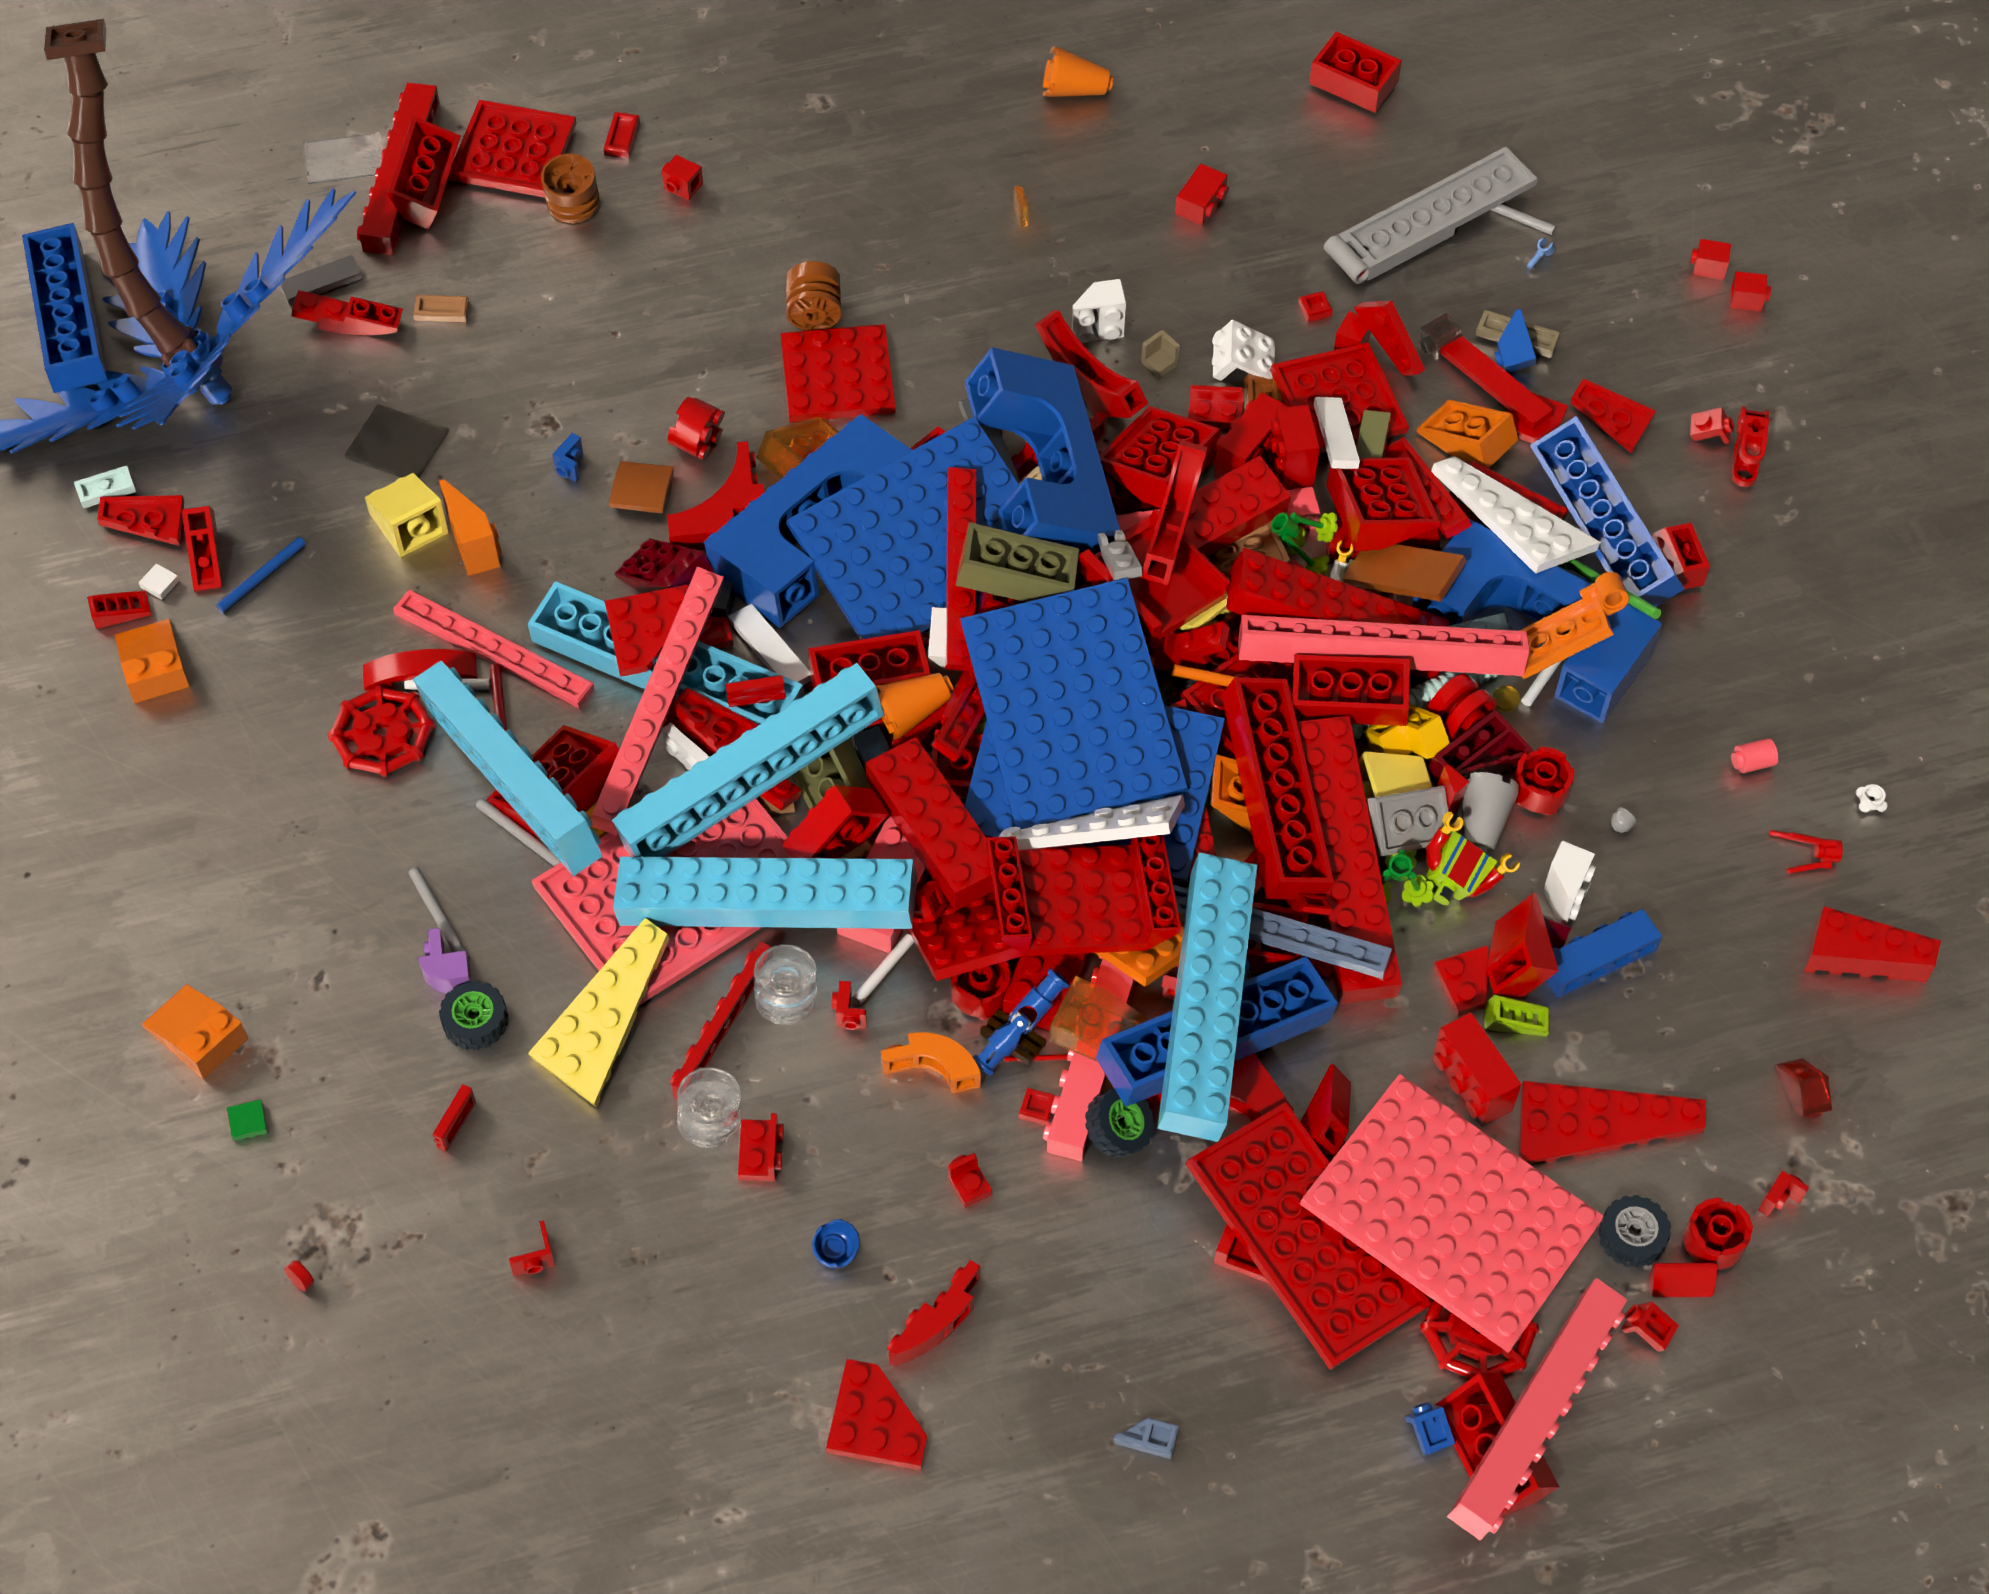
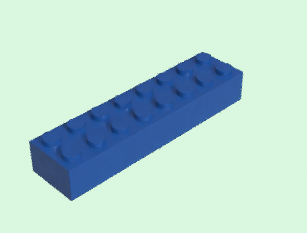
M74 223L23 234L22 239L44 367L53 392L68 391L107 381L83 248Z
M1577 416L1530 445L1581 531L1600 542L1595 554L1606 572L1619 574L1628 591L1655 607L1685 589Z
M1307 957L1243 982L1234 1062L1330 1022L1338 1002ZM1173 1011L1116 1033L1101 1041L1096 1060L1126 1107L1162 1092Z

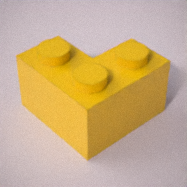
M1409 704L1407 726L1372 725L1364 730L1371 752L1399 755L1415 753L1429 759L1433 758L1450 744L1441 717L1412 704Z

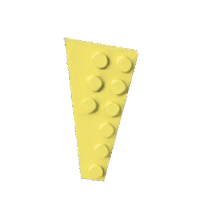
M646 918L528 1053L534 1061L596 1108L601 1099L602 1089L605 1083H608L612 1074L611 1068L617 1055H620L638 1012L636 1010L639 1003L646 995L651 975L657 969L670 939L667 933Z

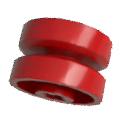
M1461 673L1448 681L1434 695L1426 708L1427 711L1441 717L1450 743L1496 709V699L1486 690H1478V683L1468 673Z

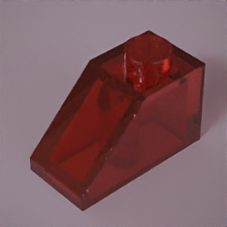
M1803 1058L1775 1065L1776 1074L1792 1109L1806 1118H1816L1821 1116L1823 1112L1832 1110L1829 1078L1825 1073Z

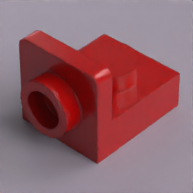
M975 1153L968 1156L960 1155L948 1165V1179L964 1208L992 1195V1189L978 1166V1158Z
M1782 1170L1758 1211L1769 1217L1774 1208L1781 1210L1788 1197L1800 1203L1809 1187L1796 1175L1788 1174Z
M1651 1301L1635 1304L1629 1308L1625 1314L1626 1321L1621 1330L1625 1333L1636 1332L1659 1352L1667 1348L1679 1325Z

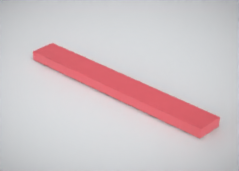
M410 589L393 608L395 615L467 652L475 653L477 657L490 664H499L502 670L578 709L595 689L593 682Z

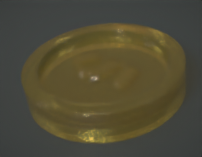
M1500 686L1492 694L1497 701L1496 709L1499 711L1512 712L1519 706L1520 694L1511 686Z

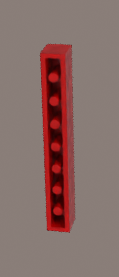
M407 82L404 92L400 93L399 109L393 115L392 130L389 129L387 134L388 144L381 153L382 163L375 172L376 182L369 191L370 201L363 210V223L357 228V240L361 242L363 252L394 254L404 218L387 196L412 116L434 124L440 105L436 85Z

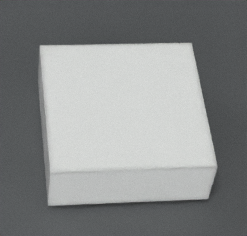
M155 564L139 581V586L146 592L163 600L180 580L178 575Z

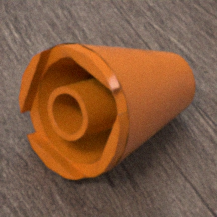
M1053 46L1050 53H1054L1053 60H1047L1043 88H1048V90L1043 92L1044 96L1105 95L1107 91H1111L1114 77L1110 76V70L1060 47Z
M940 673L876 686L884 714L881 718L889 733H893L894 740L904 736L948 702L951 698L950 693L954 691L948 676L942 677Z

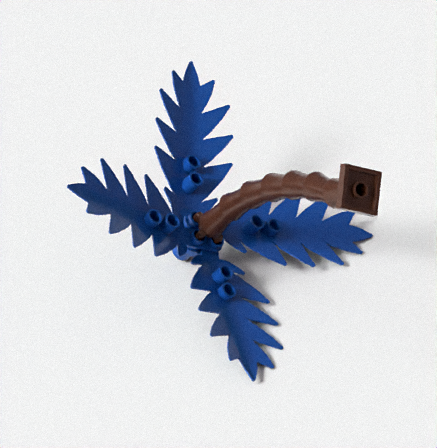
M104 19L46 27L44 51L47 60L64 58L68 92L72 94L70 118L66 133L71 137L73 147V183L79 187L84 228L91 233L95 242L102 269L101 273L112 280L119 295L103 297L102 300L111 306L126 310L127 315L130 316V318L109 321L108 325L126 336L150 344L135 346L133 349L146 356L161 358L163 361L161 369L163 371L144 366L140 367V370L148 379L115 371H106L108 380L97 383L100 387L98 391L78 387L58 392L66 406L36 399L15 398V403L33 420H0V451L17 445L9 451L11 454L53 434L55 435L49 439L50 442L64 437L89 423L91 424L87 427L88 430L118 416L123 417L133 412L136 413L116 424V426L121 427L139 418L142 419L131 427L132 429H137L154 420L156 423L163 425L178 405L188 395L195 393L198 389L211 404L222 405L226 403L231 397L232 387L221 375L222 349L229 343L231 335L261 307L260 303L286 279L285 275L313 249L312 245L335 222L339 213L356 195L354 190L333 205L336 191L332 188L317 210L309 227L310 200L307 199L297 217L285 250L283 248V227L280 225L269 248L260 277L259 254L256 252L243 276L238 291L229 294L221 302L223 310L217 326V335L210 339V335L207 332L196 328L202 307L199 305L194 312L206 267L205 261H202L186 284L200 242L198 237L195 238L179 261L190 218L188 216L185 217L170 243L171 213L169 211L166 212L158 229L152 222L144 218L138 231L136 243H128L121 228L123 220L111 191L110 182L113 177L104 146L107 131L103 90L107 88L108 83L96 56L98 52H105L107 29Z

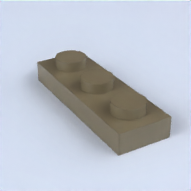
M1484 310L1476 330V336L1498 342L1511 318ZM1525 322L1534 353L1551 358L1560 332Z

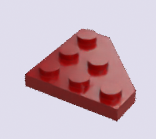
M688 584L605 600L620 677L647 672L655 664L654 660L664 646L687 592Z
M846 1359L827 1441L826 1453L921 1471L927 1445V1435L878 1364Z

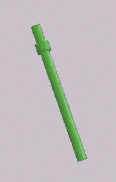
M1577 558L1560 564L1564 569L1573 570L1593 583L1602 575L1578 561ZM1626 589L1629 597L1628 604L1653 619L1660 617L1661 610Z

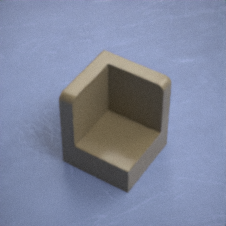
M1161 330L1143 342L1141 363L1159 379L1178 366L1180 345L1165 331Z

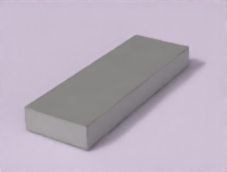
M349 255L286 278L280 285V288L288 304L291 305L294 304L298 290L319 295L363 278L353 256Z

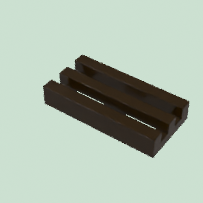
M1000 1009L995 1011V1016L993 1018L990 1017L987 1025L981 1027L980 1035L988 1039L994 1033L992 1031L993 1028L997 1029L1010 1022L1008 1021L1009 1015ZM1032 1030L1025 1035L1023 1032L1018 1044L1029 1050L1030 1053L1028 1054L1017 1047L1011 1055L1029 1065L1046 1046V1039Z

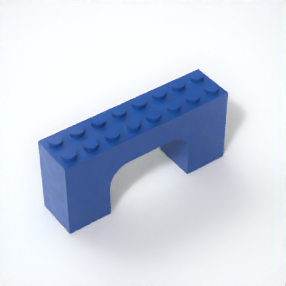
M991 347L964 381L973 417L976 418L980 425L1011 431L1025 439L1035 452L1042 480L1026 477L998 510L1003 530L1079 548L1078 560L1079 555L1087 549L1094 555L1101 551L1098 543V534L1105 533L1110 544L1115 541V531L1120 530L1074 365Z
M860 414L853 421H849L837 434L828 438L815 452L810 453L798 466L790 469L776 484L771 485L760 497L751 501L737 516L732 517L726 525L708 537L704 544L707 559L715 574L723 576V579L733 582L736 596L748 605L752 604L761 615L781 628L819 596L814 560L793 546L797 540L787 526V520L911 452L912 449Z
M1469 519L1471 527L1454 535L1442 550V552L1464 555L1466 559V564L1443 600L1440 602L1413 597L1412 607L1448 619L1449 627L1469 628L1481 612L1493 607L1512 609L1537 622L1583 599L1579 590L1591 584L1558 566L1535 573L1493 531L1486 528L1483 524ZM1628 603L1620 611L1608 616L1614 635L1570 656L1562 667L1554 695L1557 699L1603 724L1653 655L1663 624L1635 609ZM1570 630L1565 631L1563 635L1567 634Z

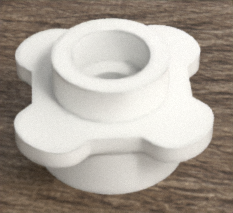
M1870 784L1857 789L1856 795L1860 799L1859 809L1861 811L1878 810L1883 812L1887 809L1888 805L1884 801L1886 794L1883 788Z

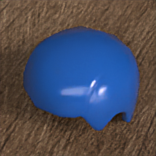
M835 1219L821 1225L812 1239L813 1255L821 1265L832 1269L849 1265L855 1259L860 1249L858 1231L851 1223L842 1219Z

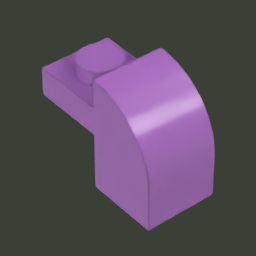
M440 928L429 929V941L424 942L425 956L418 957L427 984L439 992L447 993L453 990V987L456 985L464 984L463 982L467 981L471 982L470 963L466 950L445 953Z

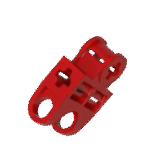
M1745 406L1740 408L1731 473L1732 481L1739 486L1749 487L1756 481L1759 464L1766 452L1769 410L1759 412L1747 410ZM1747 471L1752 475V478L1743 479L1739 477L1737 472Z

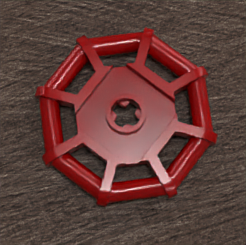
M375 685L374 689L349 701L343 700L340 703L341 709L333 728L328 732V740L334 744L341 756L343 766L348 770L354 768L381 774L382 777H388V773L411 762H419L424 757L423 751L430 734L436 728L435 720L430 718L419 700V694ZM384 699L403 704L400 707H395L392 703H384ZM377 700V705L362 712L357 710L358 708ZM413 710L419 722L411 723L406 715ZM351 716L354 718L352 730L344 731ZM380 728H387V734L384 736L380 733L375 734V732ZM418 733L414 745L410 746L408 744L409 737ZM354 741L358 749L351 753L346 742ZM404 752V754H402V755H400V756H398V757H396V758H394V759H391V760L387 761V759L392 758V757H394V756H396V755H398V754ZM373 755L380 760V763L363 758Z
M1432 1299V1304L1428 1309L1425 1320L1420 1324V1332L1425 1335L1439 1362L1438 1367L1442 1371L1446 1369L1472 1379L1479 1373H1501L1502 1376H1505L1517 1370L1522 1372L1527 1367L1526 1360L1535 1335L1539 1333V1325L1534 1323L1533 1319L1522 1333L1516 1352L1511 1349L1508 1353L1484 1335L1476 1333L1474 1328L1452 1312L1448 1322H1438L1443 1306ZM1438 1332H1447L1449 1342L1454 1347L1449 1353ZM1462 1354L1478 1360L1479 1368L1458 1361L1455 1358ZM1500 1354H1503L1508 1359L1505 1362L1487 1368V1360H1493Z

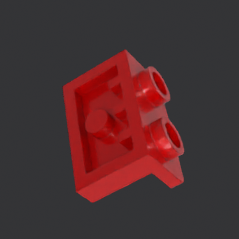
M1207 385L1190 386L1189 419L1220 429H1230L1236 417L1240 418L1243 415V388Z
M771 1113L770 1120L741 1119L738 1180L775 1181L776 1170L782 1169V1151H777V1143L783 1142L784 1124L778 1123L777 1113Z

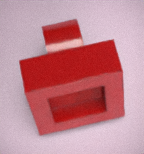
M937 880L926 882L921 890H916L914 898L918 907L915 909L914 914L923 916L925 922L936 921L947 907Z

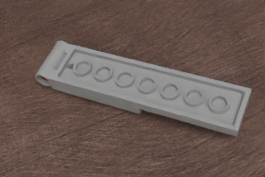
M1504 147L1338 235H1333L1324 244V250L1356 284H1360L1366 279L1369 281L1454 236L1455 228L1536 186L1538 178L1507 147Z

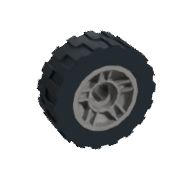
M1627 1195L1623 1196L1620 1200L1616 1199L1613 1201L1611 1206H1608L1598 1231L1601 1247H1604L1608 1257L1611 1256L1614 1259L1613 1261L1624 1264L1625 1267L1629 1268L1630 1266L1642 1268L1645 1265H1652L1655 1260L1662 1256L1671 1236V1223L1667 1219L1668 1215L1660 1208L1661 1206L1658 1203L1652 1202L1647 1197H1639L1640 1195H1633L1632 1197ZM1632 1228L1633 1231L1640 1234L1633 1235L1629 1229Z

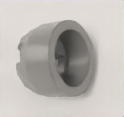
M1619 807L1611 818L1612 828L1619 833L1629 831L1637 823L1636 818L1622 807Z

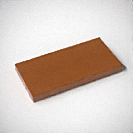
M1395 544L1382 550L1360 551L1342 579L1344 583L1359 588L1441 602L1466 564V559L1464 555Z

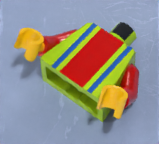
M1447 812L1443 815V828H1438L1426 846L1427 866L1429 867L1427 878L1438 886L1433 898L1442 905H1449L1452 898L1456 900H1461L1467 896L1475 898L1491 890L1505 877L1504 873L1506 871L1515 872L1520 866V862L1517 861L1513 866L1506 867V860L1512 856L1511 853H1506L1500 859L1501 865L1496 867L1497 861L1456 832L1463 826V819L1460 816L1454 824L1449 825L1454 815L1452 812Z

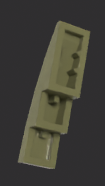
M1364 410L1356 448L1359 458H1385L1391 413Z

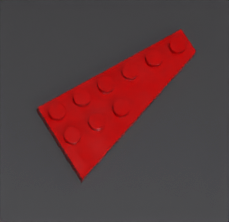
M1523 1081L1521 1085L1519 1157L1529 1164L1541 1161L1548 1163L1556 1161L1557 1158L1572 1155L1579 1157L1620 1149L1623 1145L1633 1143L1641 1145L1649 1143L1650 1140L1664 1137L1671 1139L1702 1133L1706 1127V1100L1531 1081Z

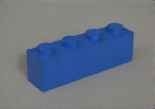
M1643 909L1635 913L1627 912L1610 925L1602 924L1593 933L1585 937L1580 935L1573 938L1568 945L1560 949L1557 947L1552 948L1559 971L1547 979L1546 982L1556 997L1560 998L1657 951L1662 935Z

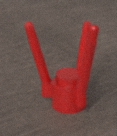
M1769 831L1771 836L1814 845V857L1818 858L1820 862L1788 868L1787 873L1789 874L1819 868L1831 869L1832 862L1839 863L1843 854L1841 840L1822 839L1794 832Z

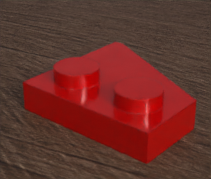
M1487 945L1434 963L1433 968L1457 1017L1485 1008L1489 951Z

